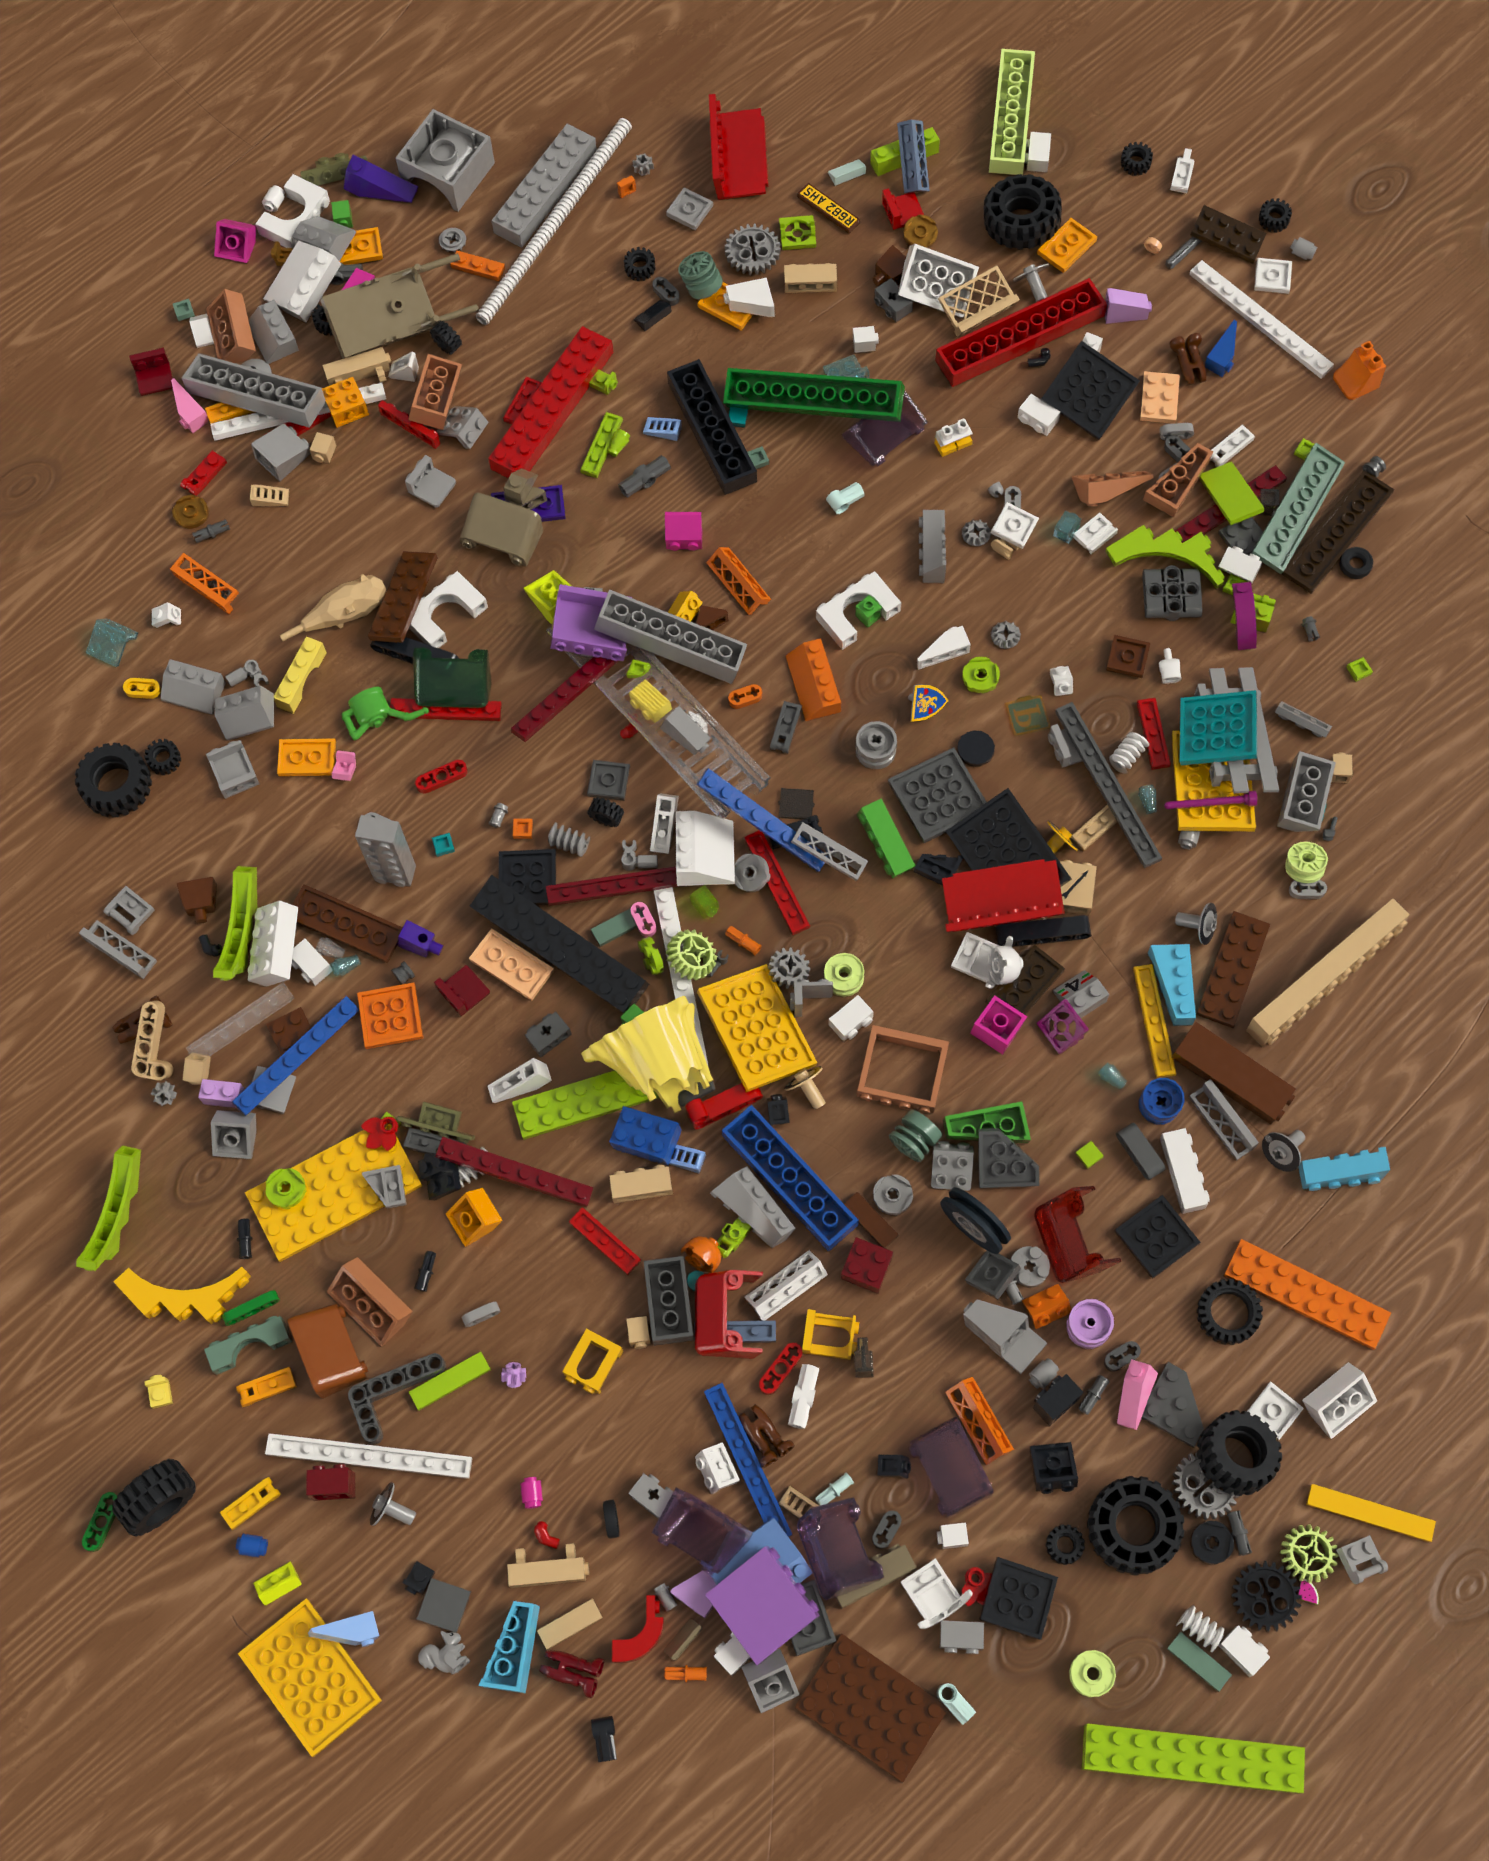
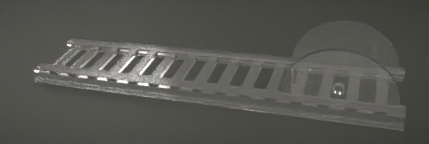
M549 627L546 632L552 638V627ZM626 642L627 651L625 657L631 653L635 660L650 663V670L645 675L635 678L620 690H617L613 685L626 676L632 662L608 679L602 675L594 682L717 817L725 819L730 810L696 785L706 769L709 768L715 771L725 764L728 771L720 777L727 782L735 777L739 782L735 788L741 792L746 789L750 793L758 795L763 788L769 785L768 780L771 779L770 776L651 652ZM564 651L579 668L593 658ZM653 676L657 683L652 686L658 691L664 688L668 692L665 697L670 702L675 700L711 738L712 742L708 744L709 747L702 754L698 752L684 762L679 755L687 749L682 745L672 749L668 743L674 739L667 734L661 737L657 733L664 720L674 710L650 726L643 714H639L624 696L632 691V689H635L644 679L648 680ZM715 750L718 758L695 774L691 767Z

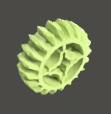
M687 929L684 932H678L671 938L667 945L666 954L669 956L666 961L672 962L670 967L676 969L675 973H681V978L687 976L688 980L693 978L696 981L700 978H705L707 974L712 972L718 957L715 955L717 949L712 948L713 942L709 943L707 941L708 937L704 938L702 932L697 934L695 929L691 932ZM681 944L684 946L683 952H680ZM700 958H703L702 966H700L699 963L701 961Z
M1311 1524L1306 1526V1531L1303 1525L1298 1526V1531L1295 1528L1291 1530L1292 1536L1286 1534L1285 1538L1288 1542L1283 1541L1281 1545L1287 1548V1550H1281L1280 1554L1286 1555V1558L1281 1560L1282 1563H1289L1285 1570L1288 1571L1291 1568L1294 1570L1291 1574L1292 1577L1300 1574L1299 1581L1302 1582L1306 1576L1307 1583H1312L1313 1578L1318 1583L1321 1580L1320 1576L1323 1579H1327L1328 1575L1326 1572L1330 1574L1334 1572L1331 1566H1337L1338 1563L1332 1560V1558H1337L1339 1555L1332 1552V1550L1337 1548V1545H1330L1333 1537L1326 1539L1327 1531L1325 1530L1320 1534L1319 1526H1316L1314 1531H1312ZM1301 1537H1311L1307 1546H1297L1295 1542ZM1318 1542L1324 1548L1325 1556L1319 1552L1317 1548ZM1310 1548L1311 1554L1314 1555V1557L1312 1556L1308 1560V1554L1305 1553V1551L1309 1550ZM1293 1551L1300 1556L1302 1567L1296 1562ZM1312 1561L1324 1563L1319 1570L1308 1571Z

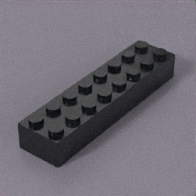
M700 359L667 371L668 384L724 495L756 483L757 470Z

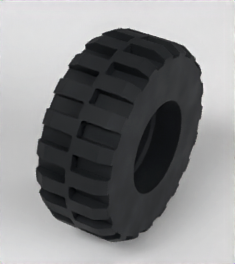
M1017 174L1013 177H1006L1005 180L997 182L995 187H992L985 197V229L988 231L989 236L995 239L998 244H1003L1010 249L1017 248V250H1023V248L1032 249L1037 245L1041 246L1047 240H1050L1060 227L1062 202L1059 192L1049 181H1045L1040 176ZM1017 209H1030L1034 211L1026 215L1011 213Z
M1127 1476L1124 1479H1117L1104 1487L1094 1499L1089 1509V1518L1087 1520L1089 1541L1093 1544L1097 1556L1100 1555L1104 1563L1109 1567L1112 1566L1116 1568V1571L1130 1573V1575L1149 1574L1166 1565L1178 1552L1185 1531L1183 1529L1184 1516L1181 1515L1179 1510L1181 1507L1178 1501L1175 1502L1173 1499V1494L1168 1489L1165 1490L1161 1487V1483L1157 1481L1152 1482L1147 1477L1142 1476L1139 1478ZM1128 1506H1139L1150 1513L1155 1523V1532L1149 1542L1138 1546L1131 1545L1120 1537L1116 1529V1519L1121 1510Z

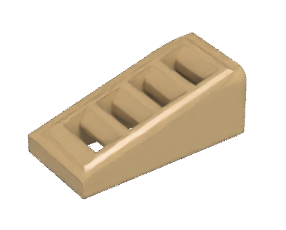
M251 485L250 501L252 506H288L289 489ZM279 494H282V500H279Z
M789 1486L778 1503L814 1529L826 1513L822 1507L791 1486ZM796 1495L791 1505H787L792 1496ZM800 1500H803V1502L796 1511L795 1507L797 1506ZM809 1504L810 1507L808 1508V1510L806 1511V1513H805L804 1515H802V1512L804 1511V1509L806 1508V1506ZM816 1509L815 1513L813 1514V1516H812L811 1519L809 1520L810 1516L812 1515V1513H813L814 1510Z

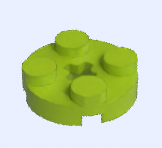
M975 657L963 668V682L970 692L986 693L993 691L999 682L1000 670L997 664L991 662L989 658ZM982 672L986 676L979 678L976 675Z
M648 936L638 942V947L644 953L645 959H643V963L646 969H650L652 975H657L663 972V961L658 948L655 949L652 946L655 942Z
M291 1168L277 1169L266 1180L265 1192L267 1198L273 1205L283 1209H289L297 1205L307 1191L302 1175ZM283 1184L291 1185L288 1192H281Z

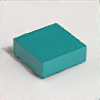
M730 407L729 418L734 426L745 427L748 409Z
M450 833L432 837L437 857L455 852Z

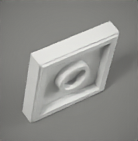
M1257 258L1254 290L1289 294L1292 261Z
M1007 502L993 526L991 534L1023 549L1039 518Z
M1270 1381L1247 1412H1250L1251 1416L1257 1415L1261 1417L1260 1420L1263 1423L1266 1421L1270 1425L1269 1429L1275 1431L1277 1435L1276 1440L1279 1441L1304 1408Z

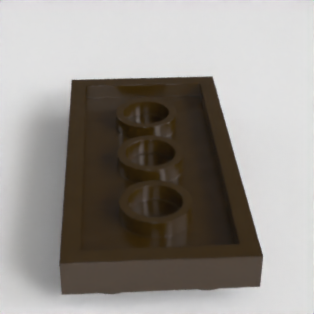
M1203 205L1190 235L1253 264L1267 233Z
M1034 945L1023 957V968L1018 978L1008 984H999L986 999L985 1003L989 1004L995 995L1026 1015L1064 972L1065 968Z

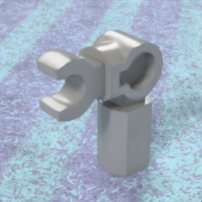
M255 660L246 661L243 668L240 667L225 676L231 687L247 679V676L254 679L256 687L260 686L259 681L261 680L269 684L268 678L262 675V671Z
M623 840L622 848L624 852L621 861L625 870L631 871L635 867L658 868L657 855H638V857H635L636 841L633 840V845L628 847L626 846V841Z

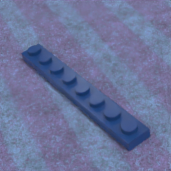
M709 768L705 770L696 785L817 872L821 870L825 862L791 843L796 831ZM801 835L797 839L804 844L810 842ZM815 846L817 852L825 853Z
M347 996L343 998L239 1094L232 1103L245 1116L249 1114L360 1009Z
M723 1383L704 1391L763 1522L766 1523L771 1518H775L787 1536H792L793 1534Z

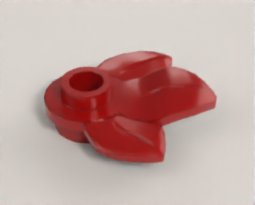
M373 1117L365 1121L361 1128L370 1133L367 1138L366 1147L368 1149H377L383 1146L386 1151L391 1150L397 1141L395 1133L398 1131L399 1126L396 1119L393 1117H385L383 1119ZM388 1124L392 1125L390 1130L385 1129Z
M972 1567L965 1573L966 1584L962 1588V1595L968 1589L973 1593L971 1598L965 1603L967 1607L971 1606L975 1601L983 1606L992 1573H984L978 1567ZM972 1575L978 1576V1582L972 1581Z

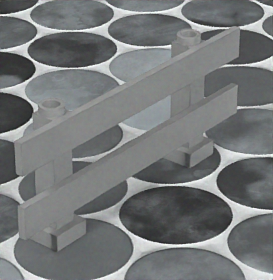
M1253 667L1238 668L1241 688H1228L1224 668H1209L1212 689H1206L1205 684H1198L1194 696L1253 690L1257 692V764L1244 765L1243 760L1227 761L1228 765H1221V762H1213L1209 770L1212 787L1220 786L1221 781H1231L1233 793H1249L1247 780H1261L1263 792H1279L1277 767L1274 766L1260 702L1261 691L1257 688Z

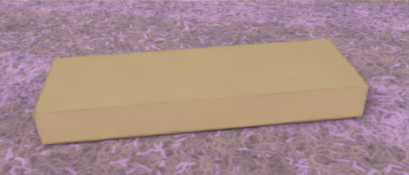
M1108 804L1070 837L1071 841L1083 852L1117 823Z
M591 1599L540 1628L537 1632L546 1650H549L601 1620L603 1617L594 1600Z

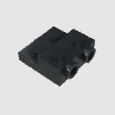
M436 1153L424 1154L423 1159L418 1161L420 1180L427 1181L429 1200H437L461 1189L458 1164L435 1157Z
M1071 1442L1030 1446L1036 1491L1049 1494L1054 1489L1070 1492L1074 1490V1487H1078V1475Z

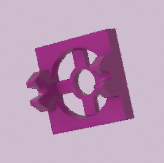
M1063 999L1036 1023L1058 1054H1062L1069 1047L1076 1045L1077 1041L1084 1038L1083 1035L1089 1031L1067 999ZM1065 1012L1070 1014V1016L1066 1019H1060L1057 1014ZM1051 1020L1055 1022L1054 1030L1052 1031L1050 1030ZM1060 1021L1066 1025L1064 1032H1060L1057 1029V1024ZM1073 1021L1076 1023L1074 1036L1069 1032V1024ZM1058 1034L1064 1035L1068 1041L1057 1040L1055 1036Z

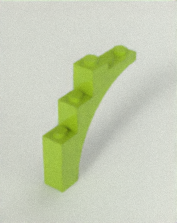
M1142 525L1108 546L1105 551L1115 567L1139 557H1171L1183 561L1194 568H1199V571L1209 579L1216 589L1224 583L1223 579L1225 577L1223 573L1213 565L1215 561L1212 556L1206 554L1211 548V541L1202 532L1182 543L1181 535L1172 528L1153 540L1154 535L1151 529H1146Z
M237 866L233 871L229 926L221 956L213 970V978H220V980L224 981L231 980L236 974L243 973L248 967V944L253 938L252 917L257 911V867Z
M121 1146L114 1153L111 1180L104 1207L90 1241L77 1258L76 1267L84 1268L87 1271H96L105 1260H112L119 1252L120 1231L129 1220L130 1200L138 1192L141 1149Z

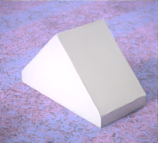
M203 314L190 317L189 322L197 348L214 344L208 315Z
M412 351L393 361L388 377L415 382L419 368L415 353Z

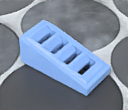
M648 417L643 434L678 441L682 422L679 419ZM651 423L654 424L653 429H649Z
M676 1145L673 1159L670 1160L669 1164L700 1173L706 1154L697 1149ZM679 1151L683 1152L680 1161L677 1160ZM686 1154H689L690 1156L688 1162L686 1163L684 1162ZM694 1156L697 1157L695 1165L691 1164Z

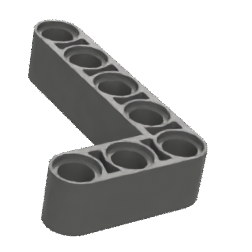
M439 1354L427 1355L350 1388L348 1398L361 1434L369 1444L376 1445L383 1439V1431L373 1402L443 1373L446 1369V1362ZM434 1360H440V1366L432 1369L431 1363ZM415 1368H421V1374L413 1377L412 1371ZM402 1376L401 1383L394 1385V1377ZM379 1383L383 1384L382 1390L375 1393L373 1390L374 1386ZM362 1391L364 1393L363 1398L356 1401L354 1399L355 1394ZM365 1410H370L369 1418L361 1419V1414ZM377 1429L376 1437L369 1439V1431Z

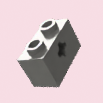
M889 279L875 289L874 301L885 310L889 318L897 322L912 312L913 301L899 296V286L892 279Z
M554 1012L553 1014L546 1015L537 1026L533 1025L530 1027L525 1037L541 1058L572 1034L567 1024L557 1012Z

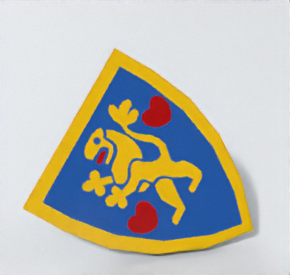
M914 685L913 694L911 693L908 696V699L912 701L910 721L926 720L937 714L948 702L944 693L930 685Z

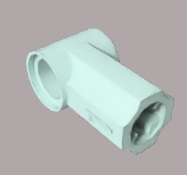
M855 482L841 491L835 490L827 496L826 501L836 514H841L848 509L850 504L864 497V491L861 485Z
M946 1683L938 1687L937 1698L964 1725L976 1711L962 1697L954 1685ZM945 1687H949L953 1693L949 1700H945L942 1697V1690Z

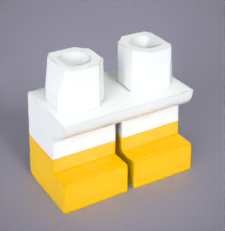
M963 418L953 425H946L941 430L936 431L934 444L941 456L944 457L956 452L957 449L960 450L972 445L973 441L970 435L973 433Z

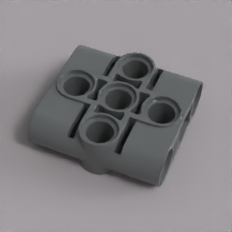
M1171 565L1165 569H1143L1145 618H1166L1169 621H1176L1179 618L1202 617L1199 568L1179 569Z

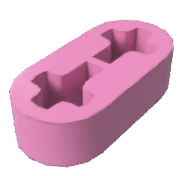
M643 902L634 903L631 907V915L639 932L644 937H652L656 933V924L648 907ZM637 908L643 910L644 917L641 918L639 913H636ZM646 921L648 926H651L650 931L644 929L645 927L643 922Z

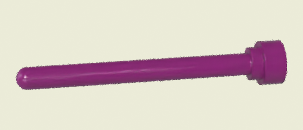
M1249 791V793H1244L1243 796L1166 802L1164 807L1166 809L1238 803L1257 806L1256 791Z

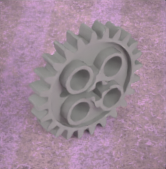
M747 224L745 229L740 226V231L734 229V234L730 233V239H726L725 257H727V262H731L732 268L736 266L737 272L742 269V274L749 271V275H751L755 271L756 275H758L760 270L765 273V268L771 270V265H776V260H779L780 242H778V236L774 237V231L769 233L768 227L763 230V225L756 228V224H754L750 228V225ZM749 238H752L756 261H753Z
M1197 1452L1195 1456L1190 1453L1188 1459L1183 1458L1181 1460L1183 1465L1178 1464L1176 1466L1178 1471L1173 1473V1476L1177 1478L1172 1481V1484L1177 1486L1173 1493H1179L1180 1495L1176 1501L1182 1500L1184 1502L1181 1508L1189 1507L1188 1514L1195 1511L1196 1518L1203 1514L1204 1520H1207L1209 1515L1214 1520L1217 1518V1513L1220 1517H1223L1225 1511L1230 1512L1232 1510L1230 1505L1234 1506L1237 1504L1233 1498H1238L1239 1496H1235L1234 1492L1230 1494L1216 1488L1213 1485L1214 1482H1212L1197 1497H1193V1494L1208 1479L1200 1468L1199 1463L1201 1459L1197 1458ZM1187 1480H1193L1196 1484V1488H1191L1188 1485ZM1202 1495L1209 1497L1210 1504L1203 1502Z

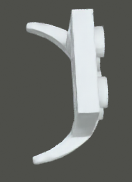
M967 932L952 962L951 968L986 982L985 987L991 989L996 984L992 981L989 971L993 970L992 965H988V955L992 947L999 945ZM1008 936L1005 946L1012 948L1013 937Z
M936 1558L900 1582L924 1621L917 1624L920 1629L930 1628L941 1622V1620L946 1619L961 1608L973 1594L968 1589L960 1596Z

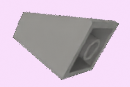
M284 423L251 444L255 459L279 482L311 454L309 443L304 438L300 439L297 436V432L291 426L287 427Z
M977 1299L974 1303L970 1302L964 1309L965 1326L1001 1357L1029 1328L1028 1316L1026 1314Z

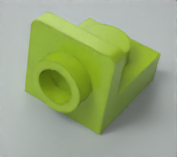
M598 370L589 383L590 387L608 395L611 390L616 388L618 381L615 372L609 375Z

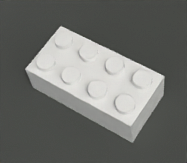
M279 900L257 908L255 926L252 933L253 942L250 950L248 981L267 987L290 979L298 914L297 906Z

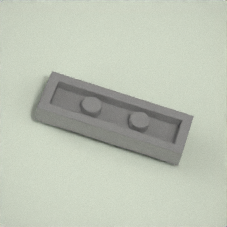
M1282 701L1275 711L1280 718L1295 722L1296 726L1302 729L1307 728L1318 737L1323 736L1326 738L1332 726Z

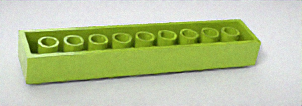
M1085 1724L1082 1770L1302 1794L1304 1793L1305 1747Z

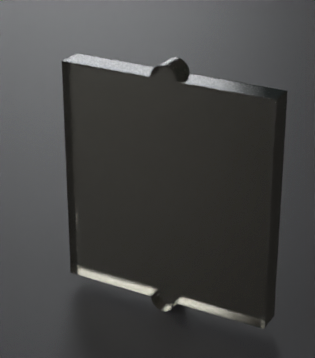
M781 788L780 801H778V805H780L779 818L804 820L812 816L813 807H815V803H813L814 790Z

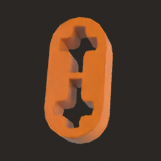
M752 684L734 690L728 696L729 705L734 709H740L758 703L762 699V689L760 686ZM754 691L755 693H757V696L754 697V695L751 694V692ZM734 697L740 699V702H736Z

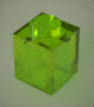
M705 885L689 895L691 904L703 919L717 913L719 903Z

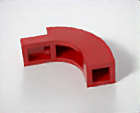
M646 1595V1623L643 1630L631 1639L612 1640L613 1663H629L639 1660L652 1651L658 1643L664 1628V1617H656V1614H660V1601H656L655 1595Z

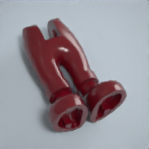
M546 1650L544 1657L559 1662L557 1669L541 1665L539 1671L555 1681L571 1684L575 1687L580 1686L583 1689L584 1695L592 1699L597 1689V1679L582 1676L581 1674L568 1671L566 1668L569 1667L580 1672L589 1673L595 1677H600L604 1667V1659L596 1658L593 1661L587 1662L586 1659H580L566 1652Z

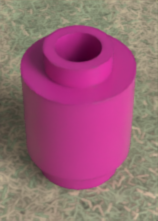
M536 1477L524 1478V1482L520 1483L522 1504H525V1509L541 1507V1502L543 1501L541 1481L537 1480Z

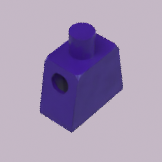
M406 920L398 936V947L423 957H427L429 952L439 956L443 949L442 944L434 941V933Z

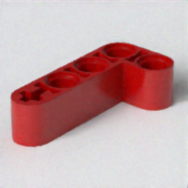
M740 1083L703 1102L700 1098L690 1101L685 1105V1111L693 1128L698 1130L756 1103L763 1098V1095L759 1088L746 1092L743 1084Z

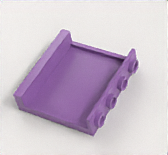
M559 584L550 649L585 654L597 658L602 657L614 661H624L627 651L626 642L594 630L608 593Z
M769 1546L762 1548L705 1594L756 1665L761 1664L768 1656L820 1616L816 1603L812 1599L810 1601L804 1595L806 1593L804 1587L800 1582L796 1583L791 1577L793 1573L786 1564L784 1566L778 1560L780 1555L774 1547L770 1548Z

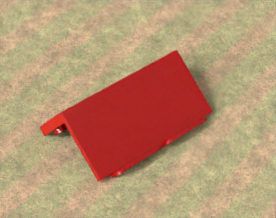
M709 94L712 174L718 200L766 194V187H769L765 119L761 114V108L720 113V100L717 101L716 94Z
M1045 859L955 873L953 877L942 878L949 924H945L947 932L1065 915L1056 860L1045 862Z

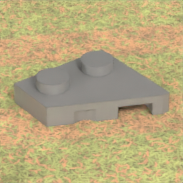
M400 1165L362 1172L365 1180L387 1209L407 1205Z

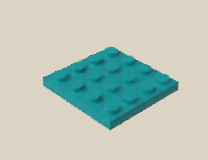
M1256 690L1181 698L1180 765L1257 759Z

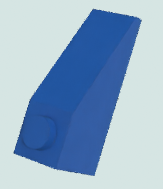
M1233 320L1214 346L1205 362L1206 369L1223 377L1226 371L1229 373L1234 365L1232 360L1234 357L1237 321Z

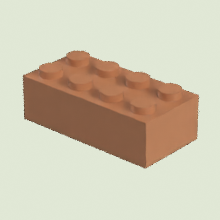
M427 355L411 406L409 420L437 429H444L462 364L434 355Z

